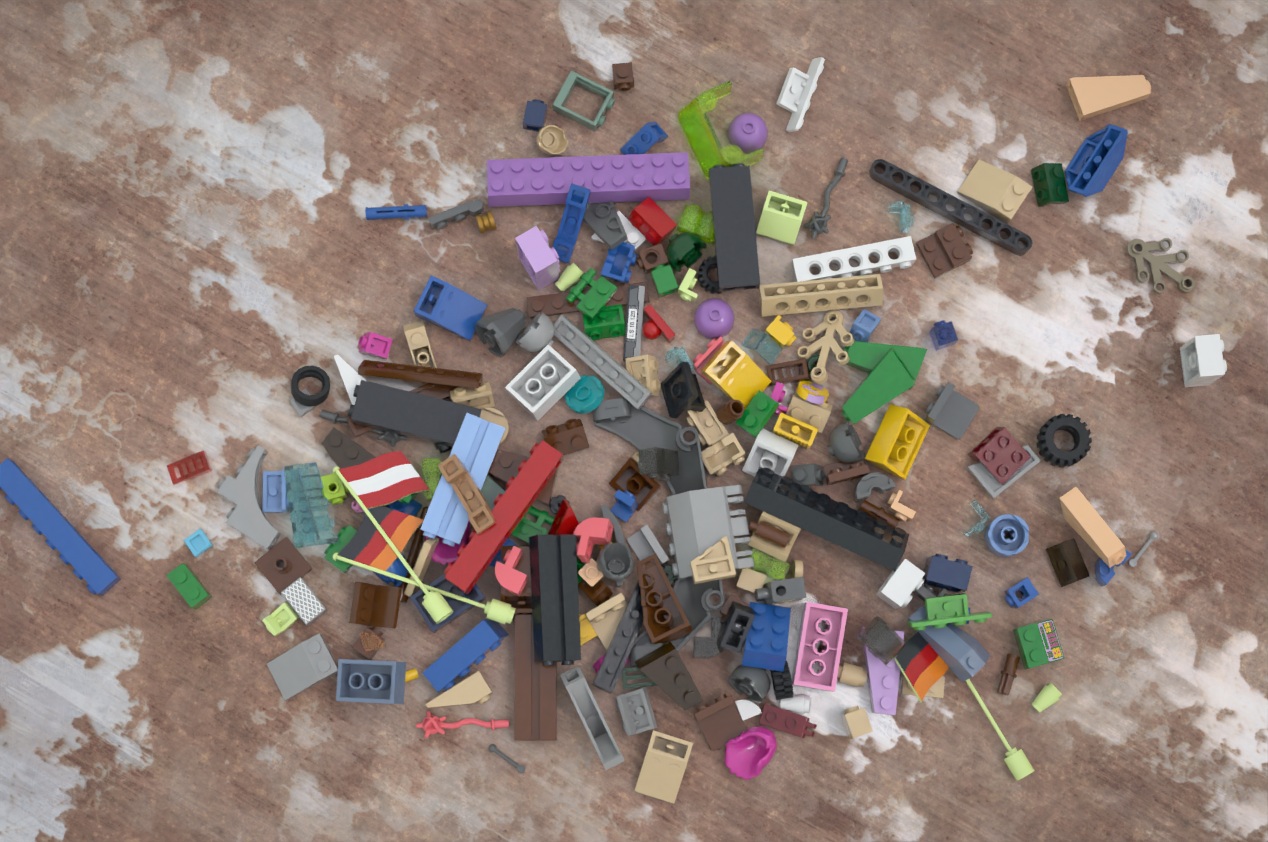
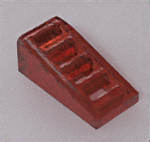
M204 450L167 465L173 485L212 471L207 453ZM198 459L201 460L203 468H199ZM192 461L196 470L193 472L189 464ZM184 464L186 465L188 474L186 475L184 474L182 465ZM176 467H178L181 475L179 478H177L174 470Z

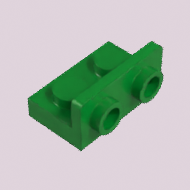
M622 304L604 306L594 320H591L582 313L585 334L592 340L625 336L626 330Z

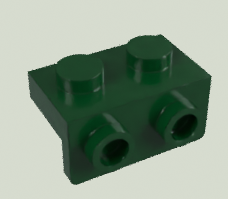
M1043 163L1031 169L1038 207L1069 202L1062 163Z

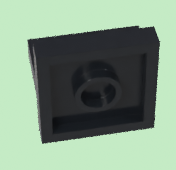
M682 361L661 382V390L669 416L675 419L684 410L702 412L706 408L696 374H692L689 362Z

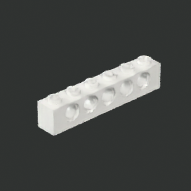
M911 236L795 258L792 259L791 266L795 282L853 277V275L858 274L860 276L871 275L873 271L879 270L880 273L891 271L894 267L905 269L914 264L916 256ZM895 252L898 255V259L893 260L889 258L888 253ZM871 255L876 256L878 263H871L868 257ZM851 259L857 260L858 263H859V266H858V267H852V266H850V265H849V260H851ZM829 264H837L839 266V270L832 271L829 268ZM811 267H816L819 269L820 273L818 275H813L810 273L809 269Z

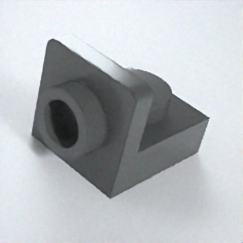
M921 585L913 593L925 602L924 598L946 596L947 589L945 587L942 588L935 596V591L927 585Z

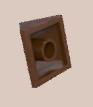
M632 458L624 464L609 482L616 491L618 489L622 492L628 491L636 497L637 511L660 490V485Z

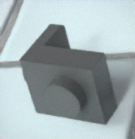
M817 464L792 466L793 482L807 486H823L825 479L823 466Z

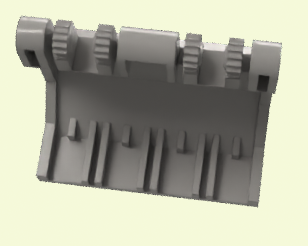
M741 485L687 491L668 496L664 499L665 503H662V511L664 515H667L668 523H665V530L671 539L668 548L670 556L673 555L674 558L672 573L673 576L677 577V581L691 577L690 562L701 556L708 548L714 546L725 536L728 538L735 570L755 567L753 557L737 559L752 556V550L736 552L735 548L736 544H747L750 542V537L734 539V537L749 535L747 517L731 518L745 515L746 512L744 509L729 511L728 505L744 501L743 496L727 498L743 494Z

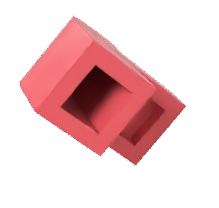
M588 518L576 527L573 535L576 536L578 541L576 544V554L581 562L590 563L594 544L607 545L611 542L614 526L610 519Z
M513 546L512 550H508L505 554V564L496 562L495 575L500 585L506 591L520 597L529 578L526 574L515 570L523 552L520 548Z

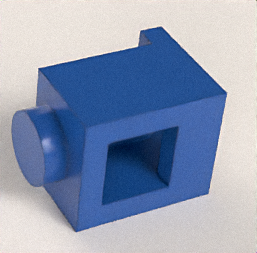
M1027 577L1006 590L1004 599L1010 607L1014 606L1017 609L1038 596L1039 593ZM1016 591H1020L1022 593V597L1020 599L1016 597Z

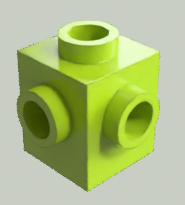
M336 473L320 477L322 487H319L322 499H326L332 505L343 503L344 499L349 498L347 492L350 491Z

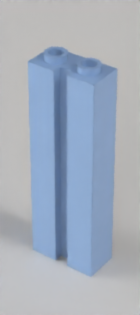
M466 413L450 456L453 454L457 455L481 491L504 434L505 427ZM442 474L421 530L424 531L423 535L435 539L436 536L443 538V543L454 547L455 543L460 545L469 522L467 517L469 515L450 483H447Z

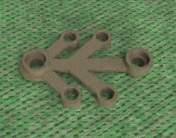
M1163 238L1160 242L1145 243L1141 239H1134L1129 242L1127 252L1135 259L1137 268L1136 279L1143 283L1150 277L1149 272L1145 270V259L1150 263L1154 293L1162 294L1166 290V284L1162 282L1160 271L1177 282L1180 292L1189 293L1194 289L1195 281L1192 277L1182 276L1165 264L1170 262L1184 263L1189 258V253L1186 250L1160 256H1154L1148 252L1159 249L1168 251L1172 247L1171 239ZM1164 241L1167 242L1169 247H1164L1162 243ZM1135 246H1140L1141 251H1136ZM1183 253L1185 255V259H1181L1179 257V254ZM1140 273H1144L1146 279H1142ZM1184 281H1189L1190 287L1185 286ZM1156 285H1161L1162 291L1157 290Z

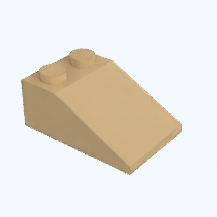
M978 160L957 193L995 218L1008 224L1032 189V186L1009 172Z

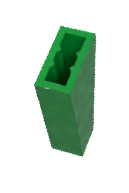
M854 341L853 345L845 346L843 351H846L849 356V362L846 365L870 373L887 351L893 347L916 380L927 349Z
M893 347L887 351L843 403V411L841 412L847 421L851 420L853 424L857 423L915 385L916 380Z

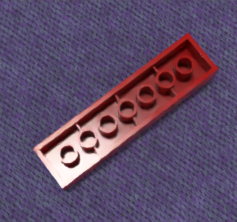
M543 440L540 444L535 443L530 450L531 455L528 461L525 459L522 461L517 469L519 470L518 475L515 478L513 476L510 478L505 486L507 487L503 495L500 493L493 502L495 507L491 512L496 523L480 534H477L474 529L469 536L470 542L468 545H463L456 554L458 559L455 563L451 562L444 571L446 573V580L467 595L564 460L562 453Z

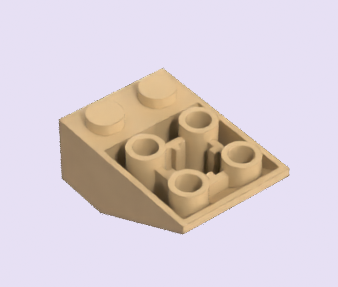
M653 730L635 792L674 804L693 743Z

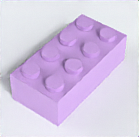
M535 226L515 238L518 258L538 291L559 279V256L554 247L549 248V239L543 230L539 231L538 227Z

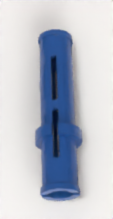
M404 204V206L366 207V220L391 218L409 220V218L427 217V205L409 206Z

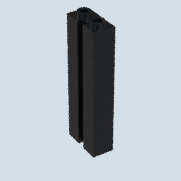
M744 163L734 164L733 167L715 165L709 169V184L719 292L734 291L735 289H759L760 276L750 165L745 166Z
M361 380L360 385L355 386L353 397H356L355 405H350L348 416L351 417V423L453 448L466 413L480 418L482 409Z
M576 536L529 537L534 660L535 662H542V666H554L555 662H561V665H574V661L581 660Z

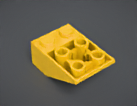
M726 341L700 371L731 400L741 401L744 405V410L750 404L752 397L759 390L763 392L772 382L751 358L732 341Z

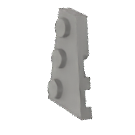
M1028 445L1023 446L1024 450L1030 455V459L1004 484H1000L981 462L968 466L967 469L988 495L994 499L1041 460Z

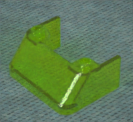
M731 80L702 92L678 113L679 124L703 175L708 180L709 169L715 165L733 167L734 164L744 163L745 166L761 161L764 154L763 148L744 156L742 150L737 145L722 147L707 116V113L714 110L717 106V99L731 93Z

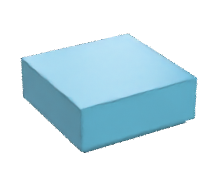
M201 528L184 540L196 558L213 546Z

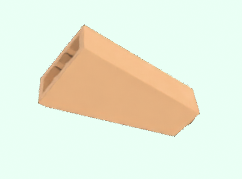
M1144 75L1075 77L1069 79L1066 84L1079 121L1145 100L1151 94V85Z
M1074 487L1060 497L1063 517L1109 568L1115 564H1120L1126 557L1125 546L1080 490Z

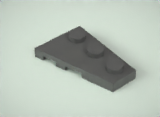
M613 201L587 204L583 221L611 250L628 239Z

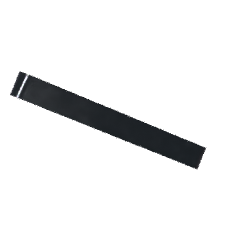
M877 159L872 163L869 175L871 179L1015 255L1023 256L1032 247L1031 237L1024 232L886 160ZM881 167L884 173L878 174L874 168ZM899 176L902 182L895 183L892 177ZM910 186H917L919 192H912ZM928 195H935L937 201H930L928 199ZM946 204H952L955 210H947ZM963 214H971L973 220H966ZM981 223H988L991 229L985 230L982 228ZM999 232H1006L1008 239H1002ZM1017 241H1023L1026 244V248H1020L1017 245Z

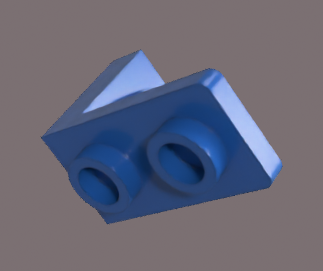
M656 121L646 123L621 148V152L624 155L645 154L655 143L663 142L668 135Z

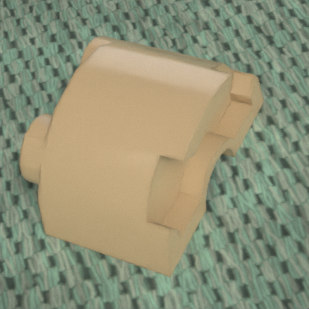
M734 433L701 452L703 463L710 475L716 473L717 476L728 471L726 467L734 464L736 466L745 460L744 455L746 454Z

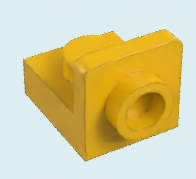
M579 613L581 646L597 637L585 613L583 615Z

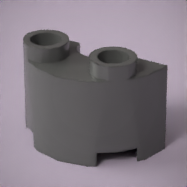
M878 472L869 473L856 485L854 501L858 502L868 498L871 495V490H877L880 494L892 490L896 485L891 478Z

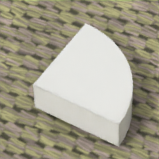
M735 701L742 720L762 713L760 708L751 701Z

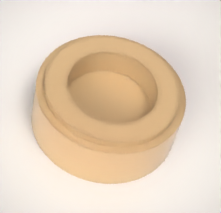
M793 560L791 568L792 578L803 577V562L801 560Z

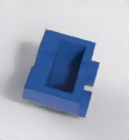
M623 242L613 250L609 248L601 276L629 283L632 274L629 268L630 265H635L638 255L634 253L635 245Z
M1125 550L1126 557L1120 564H1115V566L1119 567L1121 564L1123 565L1132 555V553ZM1099 557L1094 565L1095 579L1102 587L1108 584L1115 575V572L1113 570L1114 566L1109 568Z

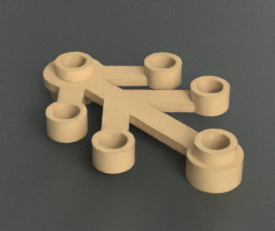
M836 310L828 312L824 317V322L815 328H806L803 331V337L808 342L813 341L818 334L826 330L825 336L808 347L801 346L797 351L801 359H808L811 354L821 349L817 367L811 371L812 380L819 385L824 384L828 380V373L825 367L830 348L835 353L839 364L845 365L849 362L847 352L843 351L833 338L835 330L841 336L844 346L848 347L854 343L852 334L848 333L843 327L844 317L842 313ZM808 333H812L810 337H806ZM846 338H851L849 341L845 342ZM803 351H807L805 355H801ZM841 356H846L845 359L840 360Z

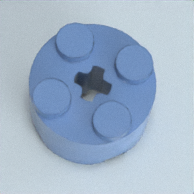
M1001 515L987 526L984 534L986 545L997 556L1003 558L1014 556L1026 548L1029 542V527L1017 515ZM1009 532V533H1010L1009 538H1008V539H1005V538H1004V535H1005L1004 533Z

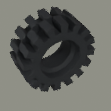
M714 255L712 258L710 256L707 260L704 259L699 266L698 282H700L701 288L703 287L706 292L710 291L711 294H714V292L721 294L718 282H713L708 277L709 270L717 268L716 255Z
M786 660L783 672L770 670L774 694L777 700L791 698L794 695L790 669Z

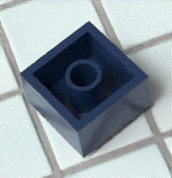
M937 553L926 560L925 575L923 576L925 581L923 584L941 589L945 587L948 591L959 594L967 591L973 567L967 565V561L956 559V561L947 560L948 556Z

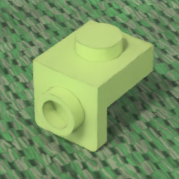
M286 601L262 621L266 625L267 630L276 636L285 632L300 617L289 602Z

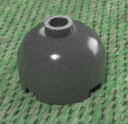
M849 421L835 427L829 437L830 445L827 446L831 456H836L838 460L844 463H853L864 459V450L860 451L859 445L862 443L853 425H849Z
M741 664L729 676L728 682L731 687L740 695L743 693L748 695L747 700L751 702L761 703L770 690V679L766 669L743 666Z

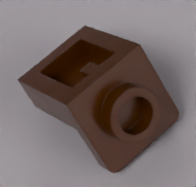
M632 62L612 64L614 89L628 91L634 88Z
M584 579L578 584V587L597 607L608 601L613 595L612 591L601 580L593 587Z

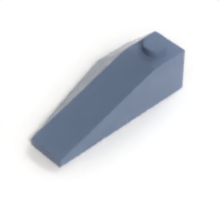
M923 605L919 607L908 618L909 621L926 619L925 607ZM946 623V627L934 628V625H928L924 630H917L962 682L972 678L987 663L990 654L977 639L951 623Z

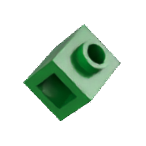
M661 264L653 268L654 271H651V278L659 298L678 291L679 287L670 265L665 266V264Z

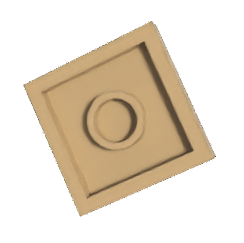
M763 511L758 524L762 521L790 534L788 543L784 549L754 535L756 532L754 531L748 545L786 562L801 528Z

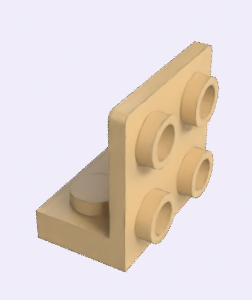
M622 593L586 613L590 624L606 650L627 606Z

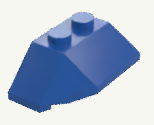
M1109 124L1105 129L1097 131L1084 140L1065 169L1069 191L1085 197L1103 191L1123 160L1128 134L1126 129Z

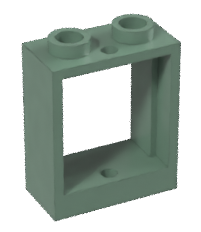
M571 71L553 103V111L596 132L598 126L602 127L606 120L604 115L607 109L611 110L615 103V99H613L614 91ZM576 84L605 98L594 121L564 107Z

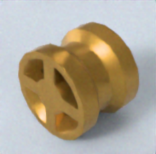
M487 211L484 215H476L481 234H484L487 230H497L491 211Z

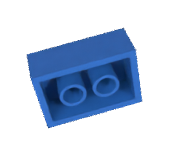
M750 602L749 607L752 608L755 617L744 641L742 665L783 672L787 657L791 608Z

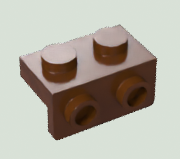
M569 419L564 424L558 426L550 425L545 430H542L545 442L562 453L563 456L589 448L581 419Z

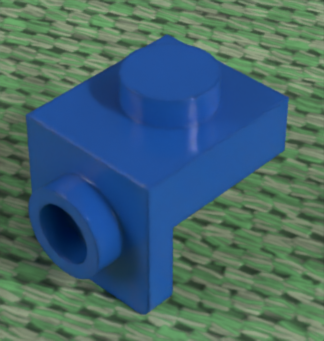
M618 489L614 495L616 503L610 511L622 521L628 522L638 508L635 500L636 497L628 491L622 492Z

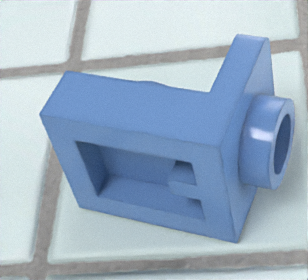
M863 309L850 330L854 340L868 342L871 334L880 324L881 318Z

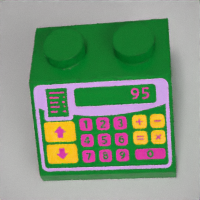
M1053 619L1013 630L1025 670L1065 659Z

